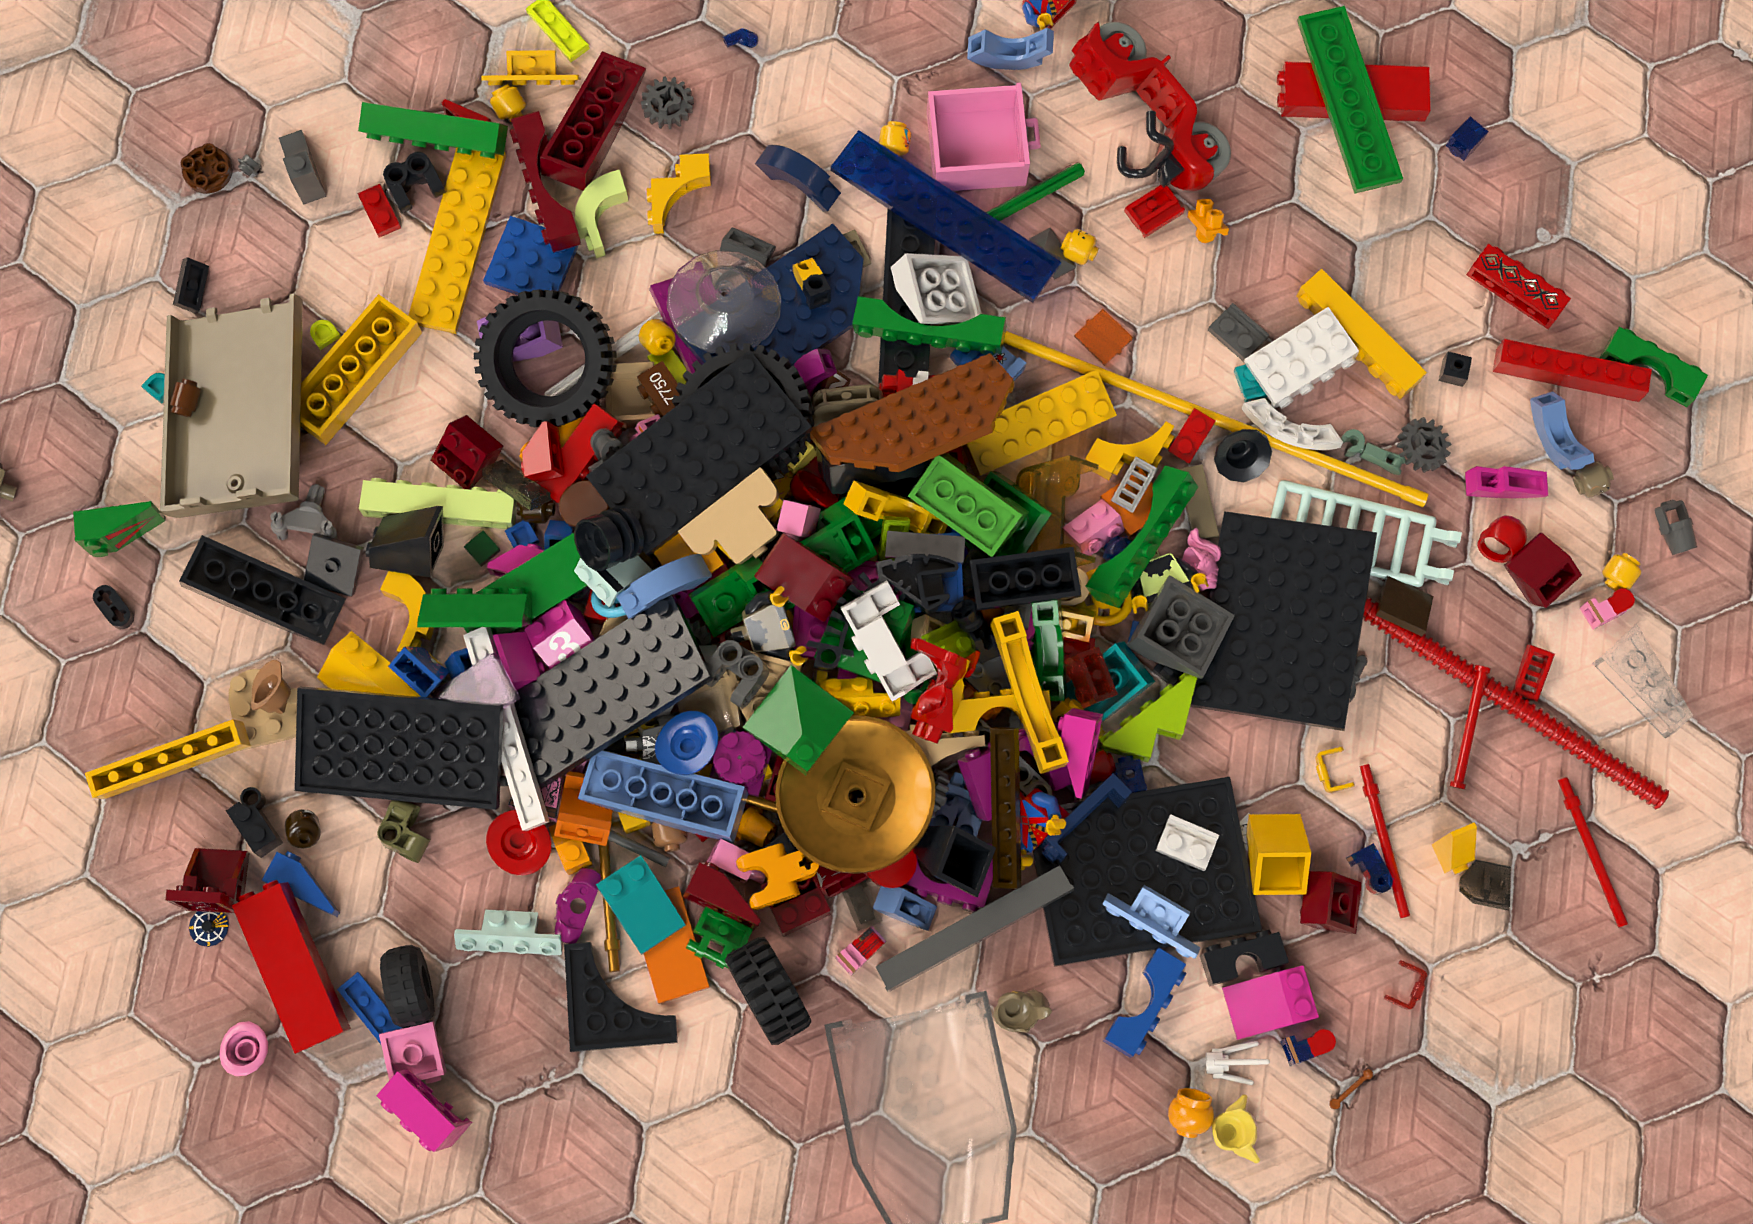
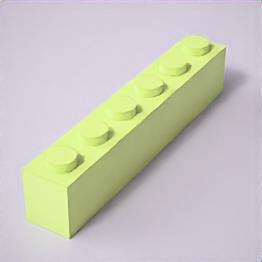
M372 478L371 481L363 480L359 510L364 517L383 518L428 507L443 506V524L508 529L515 525L517 498L515 494L505 489L490 492L481 487H472V490L462 489V487L457 485H447L445 488L437 487L436 484L428 482L421 483V485H412L411 482L405 480H397L396 483H390L381 478Z

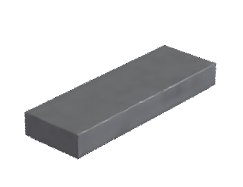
M887 531L885 558H896L903 555L910 556L911 554H925L926 556L931 554L963 564L965 537Z

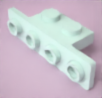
M485 909L482 930L456 929L454 933L456 949L464 951H490L493 953L561 955L562 940L561 935L537 934L538 912Z

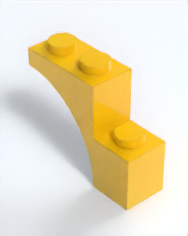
M709 153L679 155L680 164H675V178L651 179V188H647V202L652 203V210H647L648 225H653L654 234H664L667 215L672 206L682 196L695 189L711 186Z
M1165 421L1163 426L1154 435L1133 444H1113L1097 438L1085 458L1083 467L1108 481L1113 474H1119L1124 462L1131 465L1135 456L1157 468L1163 456L1159 455L1163 447L1168 449L1175 437L1171 434L1174 425Z

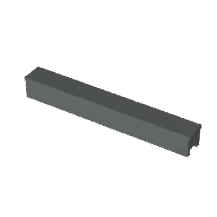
M1058 866L1023 885L1021 888L1010 892L877 965L876 969L886 986L885 989L887 992L898 988L1074 891L1073 885L1069 883L1061 866Z

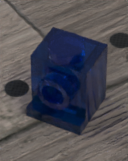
M1133 756L1118 758L1119 763H1115L1114 774L1132 793L1146 791L1147 785L1144 780L1140 759L1134 760ZM1127 770H1132L1135 776L1133 778H1129L1126 776L1125 772Z

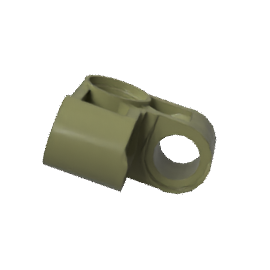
M392 800L378 828V838L385 848L398 853L408 860L419 863L431 840L410 830L418 817L420 807L411 802ZM389 830L397 831L395 839L391 841L384 839L385 834Z

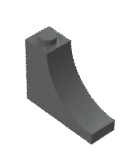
M299 130L279 137L285 156L283 161L303 205L327 197L303 131Z

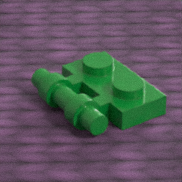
M705 906L693 931L702 936L700 943L689 939L686 949L694 952V956L699 958L705 957L715 962L716 966L722 969L724 967L728 968L725 958L732 951L747 944L753 929ZM710 940L723 946L721 953L708 947Z

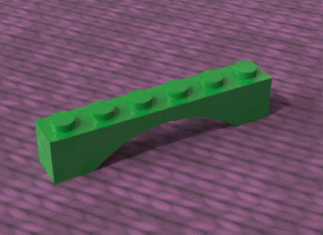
M860 296L857 299L852 323L854 332L864 338L878 336L886 341L893 342L898 339L905 340L912 345L926 343L940 349L953 347L961 352L974 350L980 351L984 355L991 353L992 356L1002 354L1007 328L1006 317L980 314L970 320L954 325H924L900 316L883 300Z
M1164 466L1152 485V507L1142 530L1121 553L1099 565L1085 587L1095 600L1119 608L1128 597L1129 592L1141 577L1144 569L1154 557L1157 549L1168 536L1169 531L1198 489V485L1189 472Z

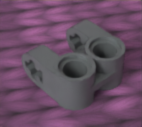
M727 640L719 645L707 663L714 680L706 685L713 687L727 669L732 671L742 680L732 693L730 701L743 709L751 702L767 680L769 670L767 665L758 656L742 647L738 642ZM731 651H738L735 660L727 661V656ZM753 665H758V672L755 675L749 676V668Z

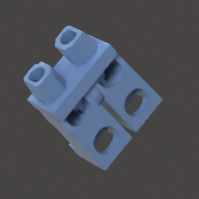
M955 772L950 779L949 784L946 786L949 788L945 793L946 803L944 806H941L935 817L931 819L929 826H953L955 819L958 818L956 827L977 837L982 819L977 818L970 795L964 789L965 781L962 774Z

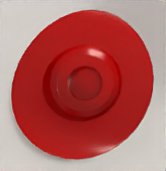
M516 809L506 811L497 816L487 830L486 845L492 860L501 869L510 874L521 876L533 874L540 870L549 859L551 838L546 826L543 824L531 830L522 831Z

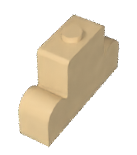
M760 467L681 528L678 533L695 553L709 555L717 548V542H719L736 564H743L752 556L756 559L768 550L766 545L779 536L776 527L761 509L762 507H771L778 501L779 490L765 470Z

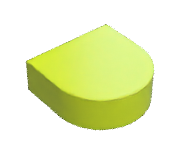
M318 320L311 326L310 335L320 351L341 338L337 329L328 320Z

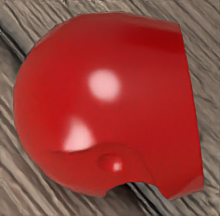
M1504 515L1499 517L1480 534L1477 542L1478 550L1484 557L1493 562H1508L1526 545L1527 529L1519 519L1513 516ZM1492 537L1509 548V551L1506 554H1498L1491 551L1485 544V538Z

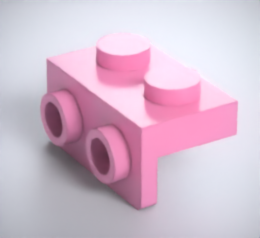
M1103 499L1062 527L1064 534L1080 548L1081 554L1085 559L1097 553L1103 546L1124 532L1120 514Z

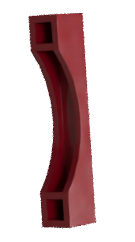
M537 111L511 119L514 129L509 130L513 144L518 143L520 147L516 149L519 163H525L526 169H522L526 184L531 183L532 189L528 190L532 204L537 203L539 209L535 210L538 223H544L545 229L541 230L545 245L550 244L553 253L581 245L572 212L554 200L541 181L540 156L549 142L540 112Z

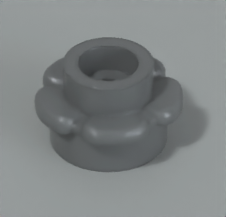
M247 154L241 159L238 158L240 163L238 168L249 177L252 173L256 176L258 175L257 171L261 166Z

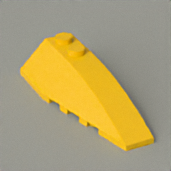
M353 631L348 633L331 649L317 676V679L329 689L421 697L388 667L390 665L388 660Z

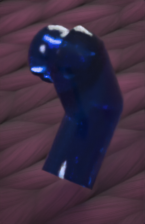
M744 28L722 37L727 48L737 43L753 48L759 41L757 34Z

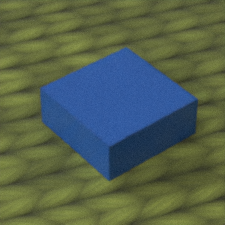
M522 520L505 530L513 548L518 545H536L540 542L529 522Z

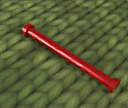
M1475 665L1474 671H1476L1454 780L1450 781V787L1463 790L1466 788L1464 780L1486 675L1490 674L1491 668Z

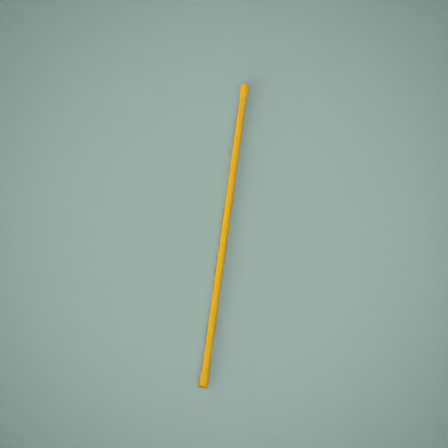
M1006 331L1004 343L1084 375L1097 369L1102 382L1190 415L1195 408L1216 421L1215 426L1234 432L1242 429L1258 430L1268 438L1270 446L1274 449L1388 492L1417 506L1424 507L1428 499V493L1416 488L1404 486L1312 449L1300 448L1284 443L1253 426Z

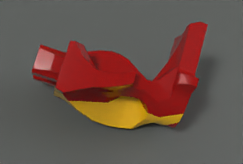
M913 638L911 649L928 656L938 669V676L936 681H931L927 690L919 697L912 709L911 718L917 721L912 734L938 744L943 731L951 733L953 730V719L959 708L964 689L963 677L967 672L970 661L925 640Z

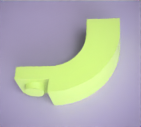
M620 170L609 172L592 181L584 189L576 205L575 223L580 239L585 238L588 250H594L596 258L606 256L597 229L600 216L608 208L628 202L627 191Z

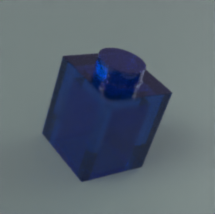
M1470 116L1451 135L1446 147L1449 148V151L1454 156L1465 161L1484 141L1489 131Z

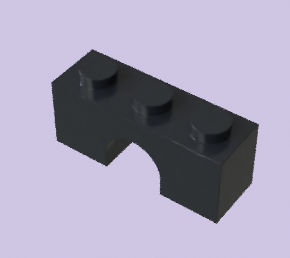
M1269 929L1256 933V938L1247 941L1246 937H1240L1231 940V945L1221 948L1220 944L1206 947V953L1200 955V959L1209 987L1238 978L1235 964L1237 958L1241 955L1253 958L1259 972L1289 963L1280 933L1272 934Z

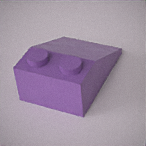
M485 318L478 320V330L481 325H487L489 321ZM541 321L525 329L515 343L513 362L541 357L563 348L558 322ZM479 332V336L482 338L483 333Z

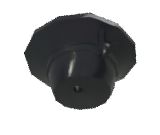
M1242 429L1229 433L1216 447L1214 462L1218 473L1228 480L1247 482L1259 477L1270 464L1272 449L1268 438L1258 430Z

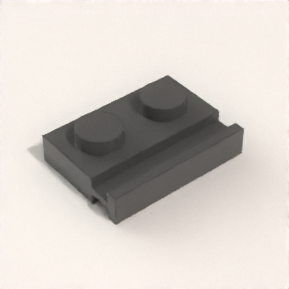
M1234 303L1208 328V331L1243 362L1269 337L1266 331Z

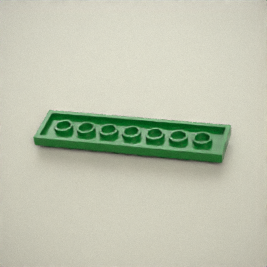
M1345 6L1299 16L1297 23L1354 194L1401 183L1403 176Z

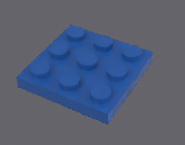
M510 216L483 282L486 285L515 295H519L518 293L530 292L537 289L560 291L578 246L553 253L551 245H545L541 230H544L545 227Z

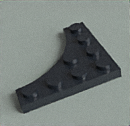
M591 942L564 944L570 1052L678 1043L676 1015H655L640 1011L626 1004L609 989L602 979L595 964Z

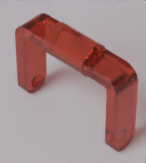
M1400 960L1398 963L1400 966L1420 974L1418 982H1415L1408 1004L1389 995H1385L1384 999L1403 1009L1410 1010L1414 1008L1416 1001L1421 999L1426 987L1424 982L1427 973L1410 963Z

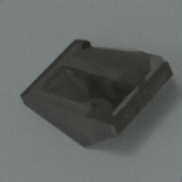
M1475 860L1460 877L1459 892L1473 904L1509 911L1511 867Z

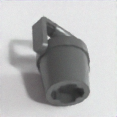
M1682 500L1665 501L1661 503L1660 507L1655 508L1660 533L1663 535L1672 555L1697 548L1692 526L1694 524L1691 517L1689 518ZM1676 509L1680 521L1669 524L1666 512Z

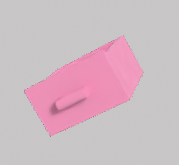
M1016 83L1013 86L928 91L927 121L934 192L1026 186L1030 166L1028 150L1039 149L1041 143L1038 119H1025L1021 83ZM1026 127H1033L1035 141H1027Z

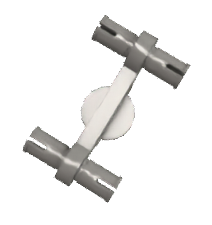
M319 484L312 485L306 501L302 502L299 508L284 515H281L280 512L277 514V511L271 514V529L276 534L278 540L280 538L285 540L288 537L287 529L313 534L318 533L337 539L336 529L323 515V509L320 507L325 493L324 487Z

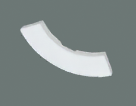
M1265 398L1245 402L1241 408L1246 416L1261 430L1284 443L1312 450H1332L1341 448L1343 441L1331 424L1309 425L1302 423L1298 425L1286 420V416L1274 409Z

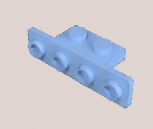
M1145 885L1132 906L1109 893L1107 894L1103 905L1106 906V910L1117 917L1121 915L1128 919L1134 928L1138 930L1145 929L1152 933V937L1163 944L1169 943L1176 948L1175 950L1180 955L1187 958L1191 956L1196 959L1200 947L1178 934L1190 911Z

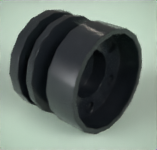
M614 506L609 510L602 511L600 514L586 517L576 524L574 530V541L581 559L589 568L595 571H604L620 562L635 558L641 554L644 547L642 527L632 511L624 506Z

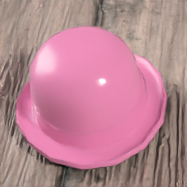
M249 1021L239 1022L227 1031L220 1045L219 1055L221 1065L227 1073L234 1076H246L256 1071L264 1063L268 1053V1041L265 1032L259 1025Z

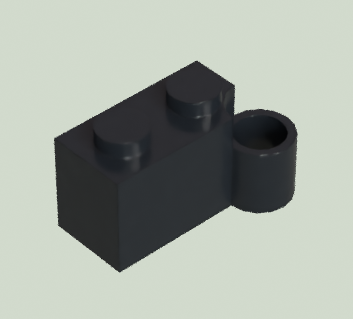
M248 787L240 795L241 803H236L227 809L226 812L253 853L262 858L283 844V841L261 810L266 803L265 795L257 788ZM257 793V802L248 805V798L252 794Z

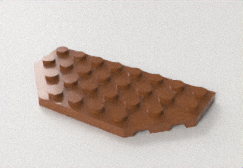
M990 353L966 364L959 365L947 372L935 375L928 380L914 384L904 390L890 394L873 403H868L849 413H844L837 418L820 423L812 428L810 438L831 465H841L842 462L854 463L857 468L875 470L876 466L888 467L891 472H901L992 433L997 417L1001 416L1005 408L1006 398L1014 389V380Z

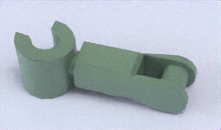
M1350 429L1342 435L1341 440L1343 443L1350 442L1353 445L1346 451L1345 457H1353L1360 453V458L1385 469L1391 474H1401L1400 468L1406 462L1405 457H1400L1398 454L1387 451L1370 442L1365 443V438L1359 430ZM1387 458L1392 460L1391 464L1385 462Z

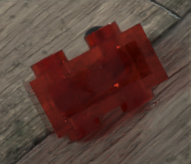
M1099 646L1064 660L1066 673L1073 682L1075 696L1083 709L1118 695Z

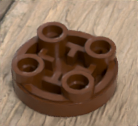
M206 143L193 149L180 162L182 176L187 185L199 193L210 194L223 189L232 176V164L227 154L211 143Z
M588 480L579 481L569 486L562 494L559 502L561 517L573 529H575L576 524L580 520L610 509Z

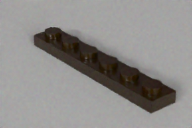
M994 727L990 728L992 846L996 847L992 858L993 887L1018 889L1022 887L1019 728Z

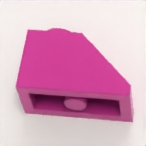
M527 544V546L518 545L488 562L487 569L490 575L502 577L544 550L535 544Z

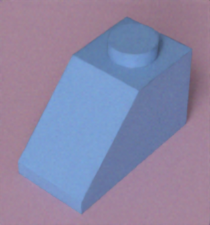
M882 886L873 906V909L890 918L926 931L930 928L937 908L936 905L903 888H885Z

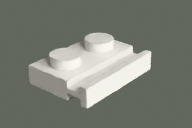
M1170 814L1155 851L1205 871L1219 835Z

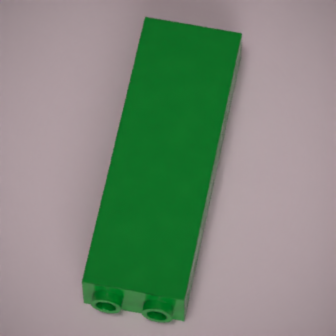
M574 533L484 588H498V593H508V588H524V593H532V620L544 614L564 599L566 600L588 587L574 572L581 558L576 549ZM483 589L479 590L476 593H483ZM464 627V629H465V631H466L467 633H469V632H471V631H474V630H476V629H478V628H481V627ZM491 627L493 635L512 633L521 627Z

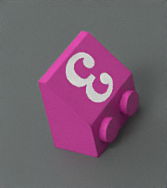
M565 599L524 629L533 649L550 669L595 640L581 610Z

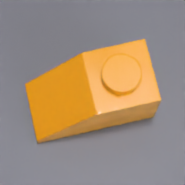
M556 824L549 827L555 848L568 875L578 872L581 868L593 865L584 842L554 836Z

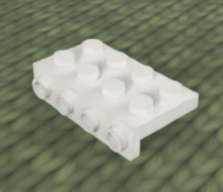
M1327 307L1245 358L1244 363L1270 399L1271 406L1274 409L1279 406L1283 409L1294 401L1292 398L1296 395L1301 394L1303 396L1313 390L1315 383L1320 380L1324 383L1335 375L1334 372L1342 367L1345 370L1356 362L1355 358L1359 350L1330 308Z

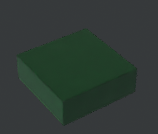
M484 531L480 532L464 546L465 550L481 567L500 552L499 547Z

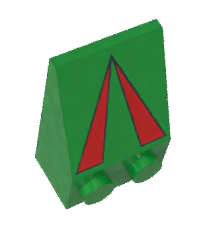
M151 501L73 512L75 542L93 557L108 556V553L117 552L165 521V515L160 513V510Z

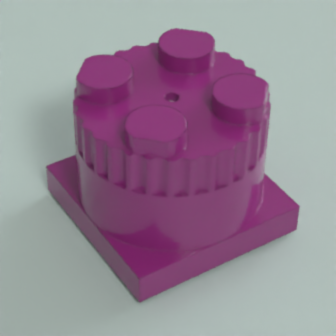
M723 732L713 756V766L709 778L744 786L750 795L759 797L772 750L748 732Z

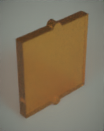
M1104 309L1091 320H1086V325L1074 335L1104 366L1116 355H1121L1122 349L1133 340V337Z

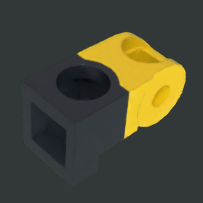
M810 258L794 264V276L806 297L809 309L812 310L830 303L831 288L814 259Z

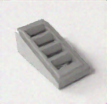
M1135 456L1111 501L1133 513L1158 468ZM1138 466L1149 472L1148 476L1145 477L1135 471V468ZM1131 475L1144 481L1143 485L1141 486L1130 480ZM1126 484L1139 490L1138 494L1136 495L1125 489ZM1121 493H1124L1133 498L1134 501L1131 504L1119 496Z

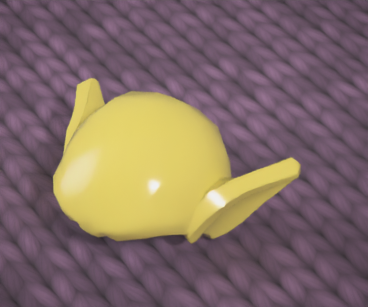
M1242 1095L1224 1113L1214 1118L1212 1123L1213 1138L1220 1149L1233 1151L1240 1157L1254 1163H1259L1260 1159L1253 1148L1257 1140V1125L1253 1116L1246 1111L1248 1097L1247 1095Z

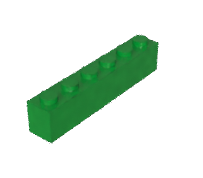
M362 102L358 132L367 134V139L381 141L383 136L389 137V142L404 144V140L412 141V146L426 148L427 144L435 145L434 149L448 152L449 147L458 148L457 153L472 155V151L480 152L481 157L495 159V154L504 156L508 126L500 123Z

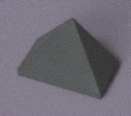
M1051 227L1029 239L1054 280L1076 268L1071 260L1064 257V250L1061 249L1062 245Z

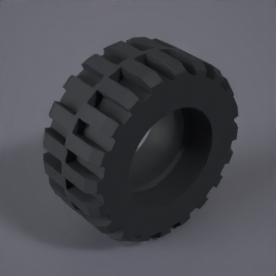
M758 937L727 955L725 962L771 1045H779L810 1026L812 1021L801 998L765 937Z

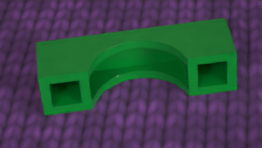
M1621 327L1613 333L1600 356V359L1629 365L1643 364L1653 368L1664 381L1665 396L1685 407H1688L1696 399L1708 377L1699 367L1683 362L1677 355L1667 353L1658 348L1655 343L1645 341L1636 336L1633 331Z
M1061 600L1032 603L1033 627L1036 632L1038 652L1037 678L1041 685V690H1049L1050 701H1065L1067 696Z

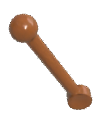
M1365 1069L1363 1076L1337 1099L1330 1100V1108L1338 1109L1341 1105L1340 1103L1366 1079L1373 1078V1071Z

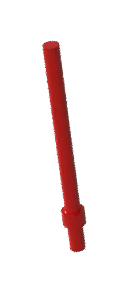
M1370 764L1359 766L1364 782L1362 789L1364 796L1368 797L1400 919L1410 917L1378 794H1380L1378 783L1374 782Z
M1568 777L1559 779L1558 783L1565 797L1563 802L1566 809L1570 810L1617 926L1618 928L1628 924L1581 811L1580 806L1582 804L1579 796H1575Z

